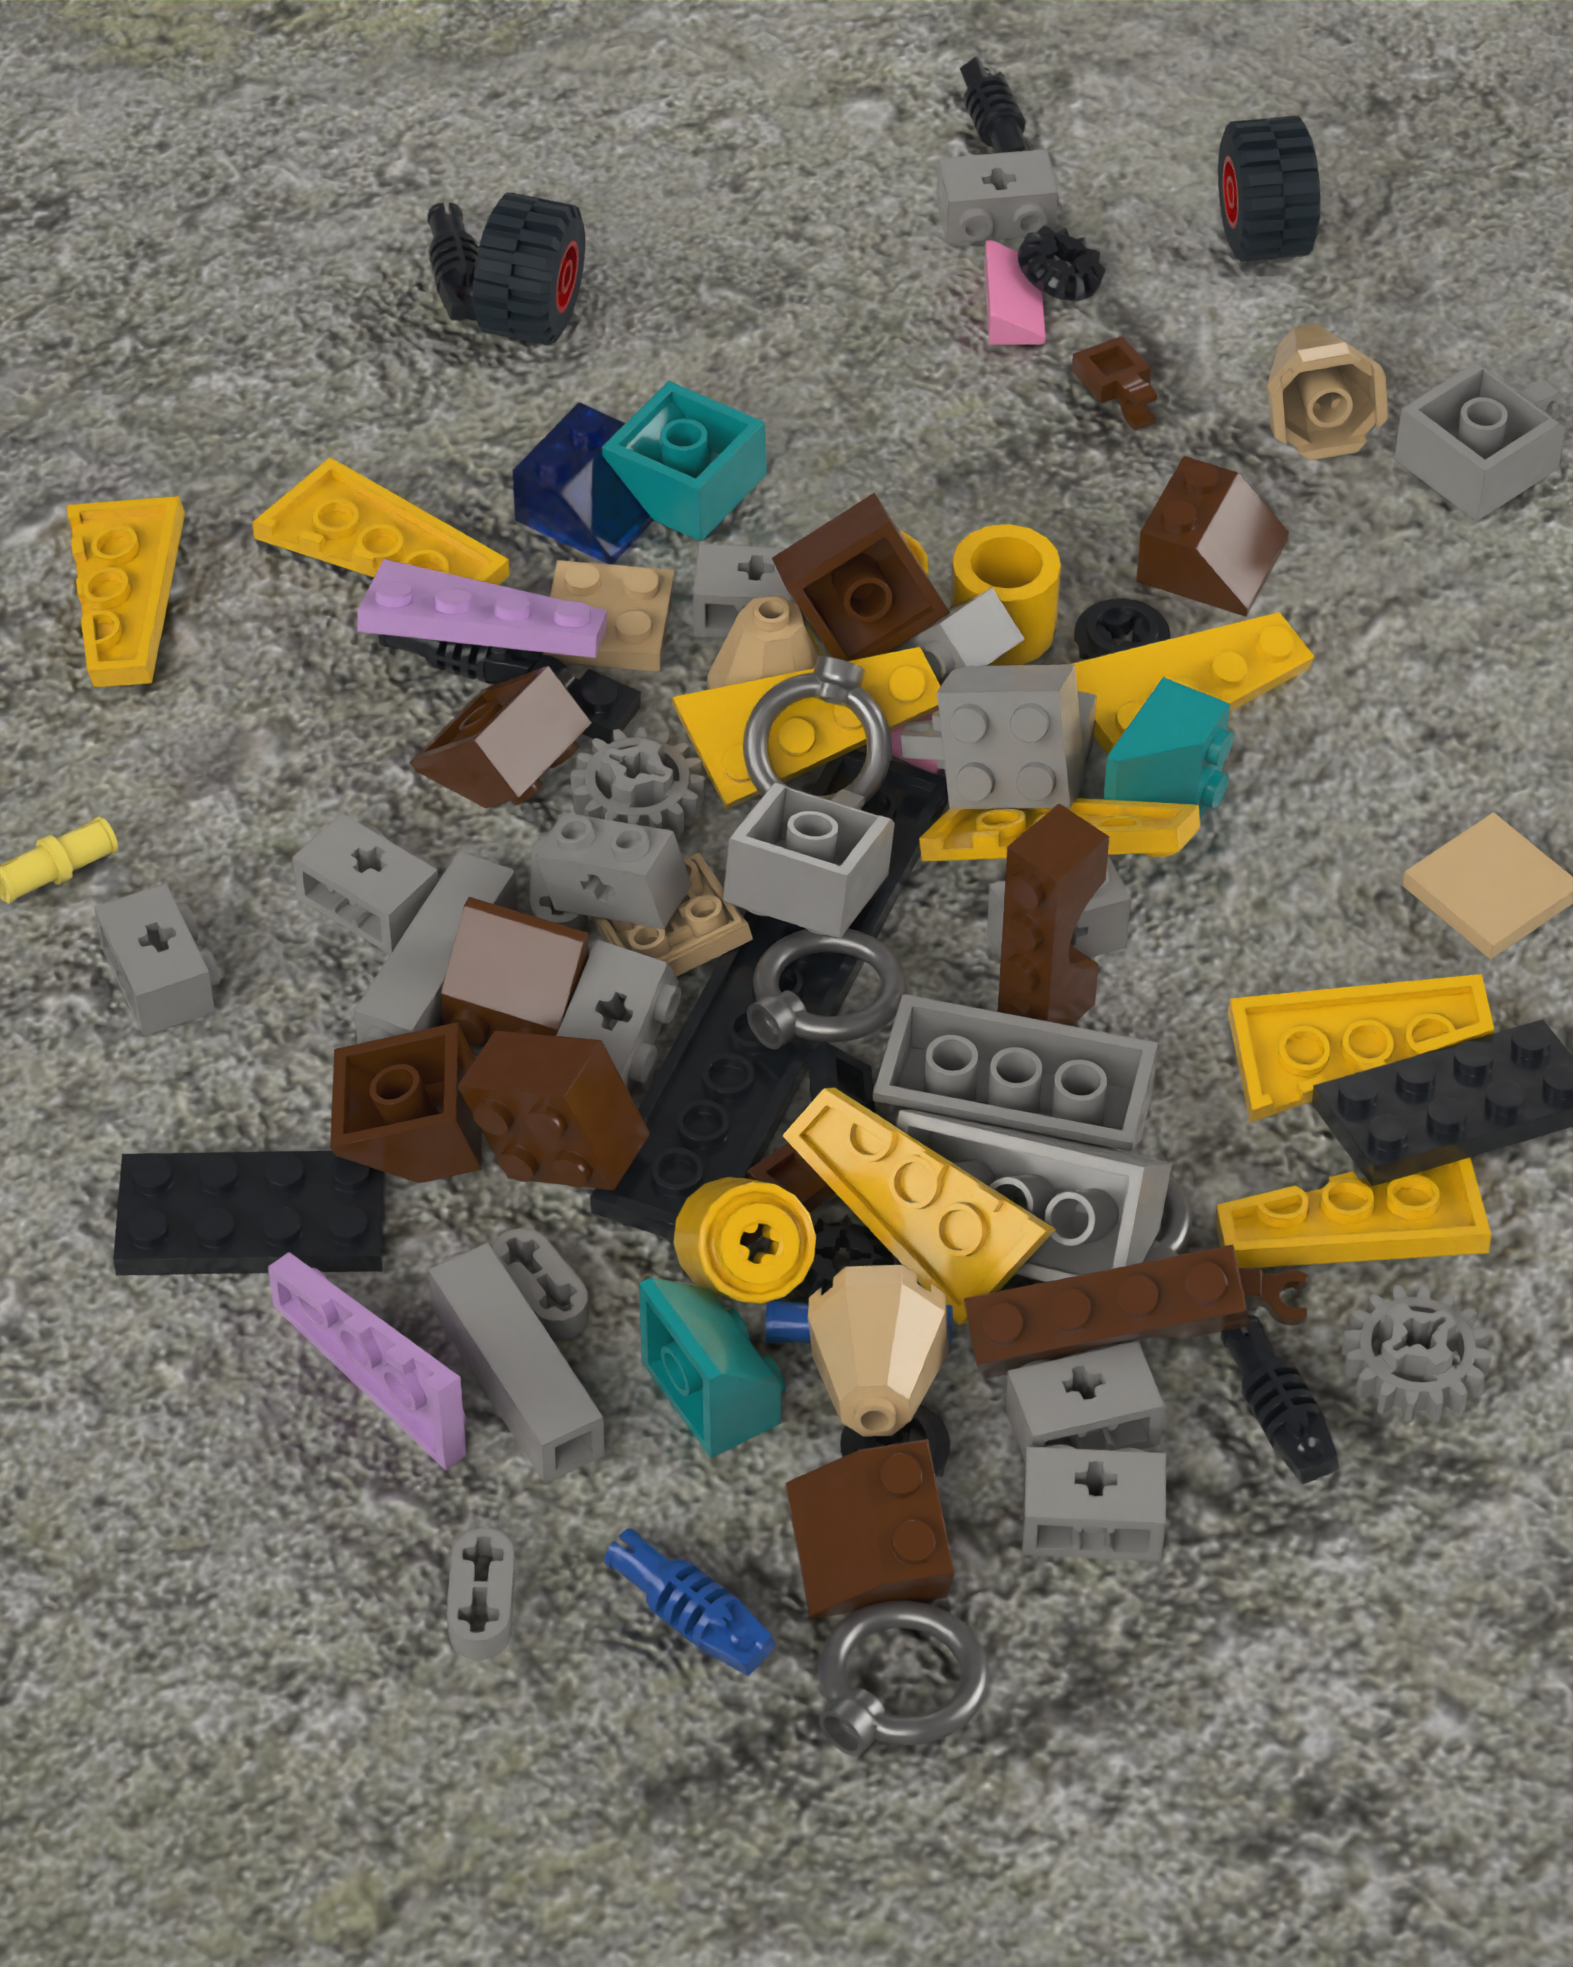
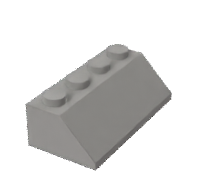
M902 994L873 1091V1101L1133 1151L1141 1141L1153 1093L1158 1042Z
M917 1109L899 1110L897 1128L1056 1229L1015 1274L1048 1282L1133 1265L1144 1261L1160 1230L1172 1167L1171 1163L1020 1129Z

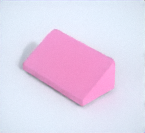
M986 240L984 272L989 345L1045 344L1042 291L1036 288L1023 274L1018 263L1017 251L998 242Z

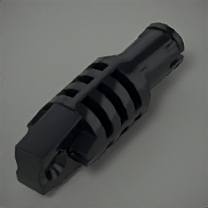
M974 57L961 66L960 71L967 87L962 100L981 141L987 146L994 148L996 153L1030 151L1023 136L1025 129L1024 116L1004 74L999 71L993 75L988 68L982 66L983 64L978 57Z
M444 202L437 203L427 213V221L433 236L428 252L437 293L450 320L462 321L468 319L476 321L473 305V279L478 245L473 236L465 231L463 214L459 205L449 203V214H447Z
M379 634V643L383 647L417 654L426 658L427 663L434 669L447 670L448 673L455 675L462 674L463 677L470 679L477 678L478 681L488 684H498L531 672V669L543 655V652Z
M1248 1315L1251 1326L1245 1327L1247 1333L1243 1334L1240 1328L1221 1332L1220 1338L1223 1344L1229 1349L1244 1376L1241 1384V1393L1272 1448L1302 1484H1306L1338 1470V1456L1326 1424L1325 1416L1294 1362L1277 1355L1263 1330V1325L1259 1318L1254 1315Z

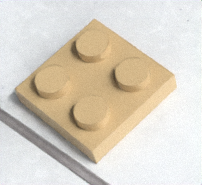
M557 560L550 597L565 601H578L591 607L607 610V630L596 658L543 652V655L552 656L564 664L660 672L675 588V570Z

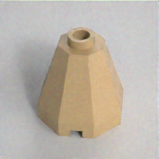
M1317 323L1293 327L1278 344L1267 383L1270 427L1274 437L1285 445L1289 442L1296 447L1299 454L1310 461L1357 453L1368 441L1366 438L1368 431L1375 424L1377 429H1379L1388 419L1386 376L1381 365Z
M780 595L753 598L738 614L707 675V690L815 668L818 656L824 655L799 606Z
M904 1265L845 1267L833 1277L832 1288L822 1295L821 1287L809 1297L808 1322L812 1358L841 1423L863 1437L894 1435L911 1421L948 1355L949 1330L945 1293L932 1284L931 1293L918 1285L917 1274Z

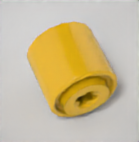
M1012 524L990 525L971 532L957 545L952 559L950 609L993 588L1024 637L1023 641L988 664L989 666L1024 665L1034 661L1051 647L1056 633L1061 573L1058 550L1047 537L1027 527Z
M725 1177L705 1183L687 1198L676 1218L674 1246L680 1266L696 1285L711 1289L715 1295L738 1302L758 1304L785 1297L803 1282L814 1261L816 1234L810 1213L794 1194L776 1184L734 1177ZM761 1223L764 1225L762 1236L770 1240L767 1253L757 1252L753 1262L748 1260L749 1249L740 1245V1238L743 1232L754 1233L758 1228V1224Z

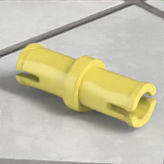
M98 816L91 822L57 838L53 835L40 838L36 842V848L0 864V898L2 901L10 904L17 898L50 882L61 885L71 880L73 871L102 857L116 853L118 851V842L110 824L106 819Z

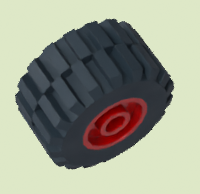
M1299 116L1229 122L1224 130L1219 148L1218 189L1223 227L1234 255L1240 262L1308 256L1311 250H1313L1318 235L1321 198L1317 158L1307 127Z
M508 192L498 201L485 225L474 270L473 305L478 327H480L483 333L547 346L552 345L559 339L572 316L584 268L585 229L581 211L576 205Z

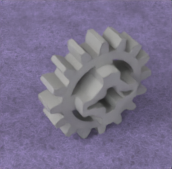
M639 727L635 737L626 738L625 734L620 729L613 730L614 742L607 744L603 740L595 738L591 741L592 755L578 753L576 756L577 770L571 771L570 774L571 795L573 796L575 814H585L588 817L659 829L668 828L677 834L684 832V818H698L699 802L704 801L705 797L702 762L700 758H690V745L686 741L672 747L670 746V733L667 731L660 733L656 739L647 738L645 727Z
M1400 1285L1393 1286L1391 1301L1386 1302L1383 1298L1373 1293L1368 1298L1366 1312L1354 1309L1352 1312L1349 1330H1345L1341 1355L1346 1356L1343 1374L1345 1378H1358L1355 1395L1359 1399L1370 1397L1373 1394L1379 1397L1378 1413L1384 1415L1394 1405L1402 1408L1404 1422L1411 1423L1416 1410H1425L1433 1423L1439 1422L1442 1406L1447 1405L1452 1411L1460 1414L1465 1410L1467 1395L1479 1398L1481 1395L1484 1378L1488 1376L1492 1352L1486 1350L1489 1339L1488 1329L1474 1328L1477 1312L1473 1308L1465 1309L1459 1313L1453 1310L1455 1295L1450 1292L1438 1302L1430 1299L1429 1286L1421 1285L1417 1297H1407L1406 1292ZM1378 1339L1381 1342L1380 1354L1375 1357L1372 1344ZM1456 1350L1461 1362L1457 1368L1452 1365L1454 1356L1452 1352Z

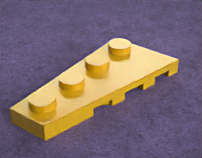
M331 457L252 522L254 539L371 577H375L383 559L495 585H500L510 576L508 558Z
M180 497L66 505L73 537L71 538L72 554L76 562L78 577L76 579L77 594L82 608L81 625L87 672L93 687L150 684L153 680L185 516Z
M1277 612L1072 664H1075L1077 691L1097 695L1093 737L1108 755L1163 677L1229 703L1230 713L1308 670L1315 656L1282 614Z
M921 647L847 661L865 669L861 687L874 698L887 719L890 733L904 727L908 722L917 721L939 710L937 691L941 686ZM814 668L672 697V704L726 811L760 795L748 775L743 756L744 731L753 708L762 696L778 683L793 676L813 673ZM812 697L791 704L776 718L769 733L768 755L773 770L780 780L786 783L866 745L867 740L861 722L849 708Z
M1076 798L1071 808H1067L1109 836L1108 855L1143 853L1150 857L1170 856L1179 852L1200 829L1199 805ZM1053 808L949 809L919 838L921 861L1006 859L1007 847Z
M1482 974L1230 998L1228 1006V1016L1249 1123L1312 1102L1313 1085L1487 1036L1494 1032Z
M824 1088L782 1135L899 1262L917 1274V1281L927 1291L931 1293L932 1284L945 1293L946 1305L952 1306L953 1319L958 1325L969 1324L964 1298L999 1292L1056 1230L836 1088Z
M1470 1157L1375 1186H1371L1366 1178L1358 1179L1355 1172L1352 1171L1329 1177V1183L1321 1189L1304 1192L1295 1185L1216 1205L1215 1225L1220 1247L1234 1245L1239 1268L1485 1254L1490 1251L1492 1234Z

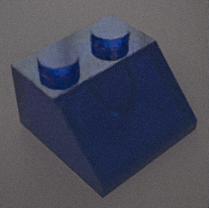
M578 402L512 470L515 521L606 564L613 565L654 521L602 456V446L625 423Z

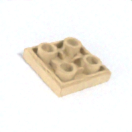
M1494 812L1404 871L1402 886L1490 960L1573 904V877Z
M700 853L683 859L692 886L665 929L591 916L592 922L605 942L667 962L677 977L753 940L749 925L738 908L733 904L723 902L724 888Z

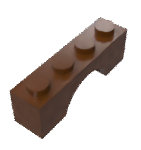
M1060 803L1007 847L997 1012L1071 1026L1095 1005L1099 964L1070 945V941L1082 912L1106 880L1109 836Z
M1233 1244L964 1298L976 1365L984 1379L1007 1375L1009 1370L1021 1368L1023 1365L1034 1360L1046 1359L1052 1361L1089 1348L1120 1341L1150 1337L1188 1339L1251 1326Z

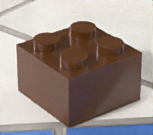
M494 1031L457 1086L471 1110L475 1122L482 1130L493 1150L500 1168L505 1172L508 1179H515L521 1182L533 1181L561 1184L575 1188L588 1187L615 1190L650 1135L602 1040Z

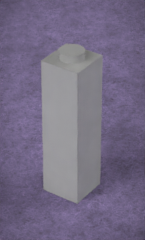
M462 851L457 852L355 1007L354 1018L357 1044L443 1026L441 990L464 904L469 897L518 911L515 870Z
M485 1243L468 1252L452 1254L439 1265L428 1269L432 1311L543 1483L546 1484L605 1456L602 1414L489 1243Z

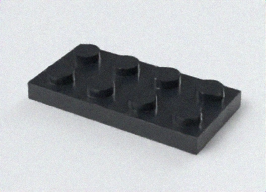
M1542 1019L1313 1085L1312 1106L1371 1186H1375L1573 1127V1056Z
M332 1151L122 1154L113 1255L116 1276L269 1273L268 1266L288 1252L310 1268H316L321 1272L383 1271L386 1172L335 1156Z

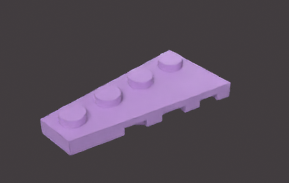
M383 559L358 608L357 632L596 658L607 630V610L591 607L578 601H565Z
M290 1252L268 1266L273 1307L445 1471L467 1456L464 1428L467 1418L463 1410L460 1376L332 1284L321 1271L316 1268H310Z

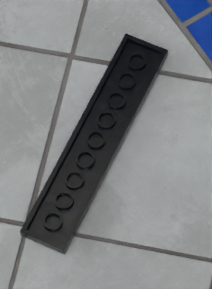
M853 750L828 762L811 795H830L847 787L860 773L867 753ZM890 761L889 769L882 785L874 796L861 808L862 811L890 818L895 823L889 873L848 929L860 931L877 939L921 855L919 838L940 818L948 803L946 777ZM748 910L743 917L749 925L753 940L721 956L638 1108L650 1135L615 1190L594 1189L590 1196L592 1214L674 1241L676 1218L688 1197L705 1183L721 1178L747 1179V1170L762 1160L808 1072L807 1053L823 1042L795 1036L779 1049H770L762 1044L754 1035L747 1019L748 1007L757 1001L753 989V977L760 958L773 944L787 935L806 928L770 916H760ZM836 952L809 954L794 960L785 967L779 977V989L781 993L788 990L796 994L808 1013L821 1016H837L865 961L851 955Z

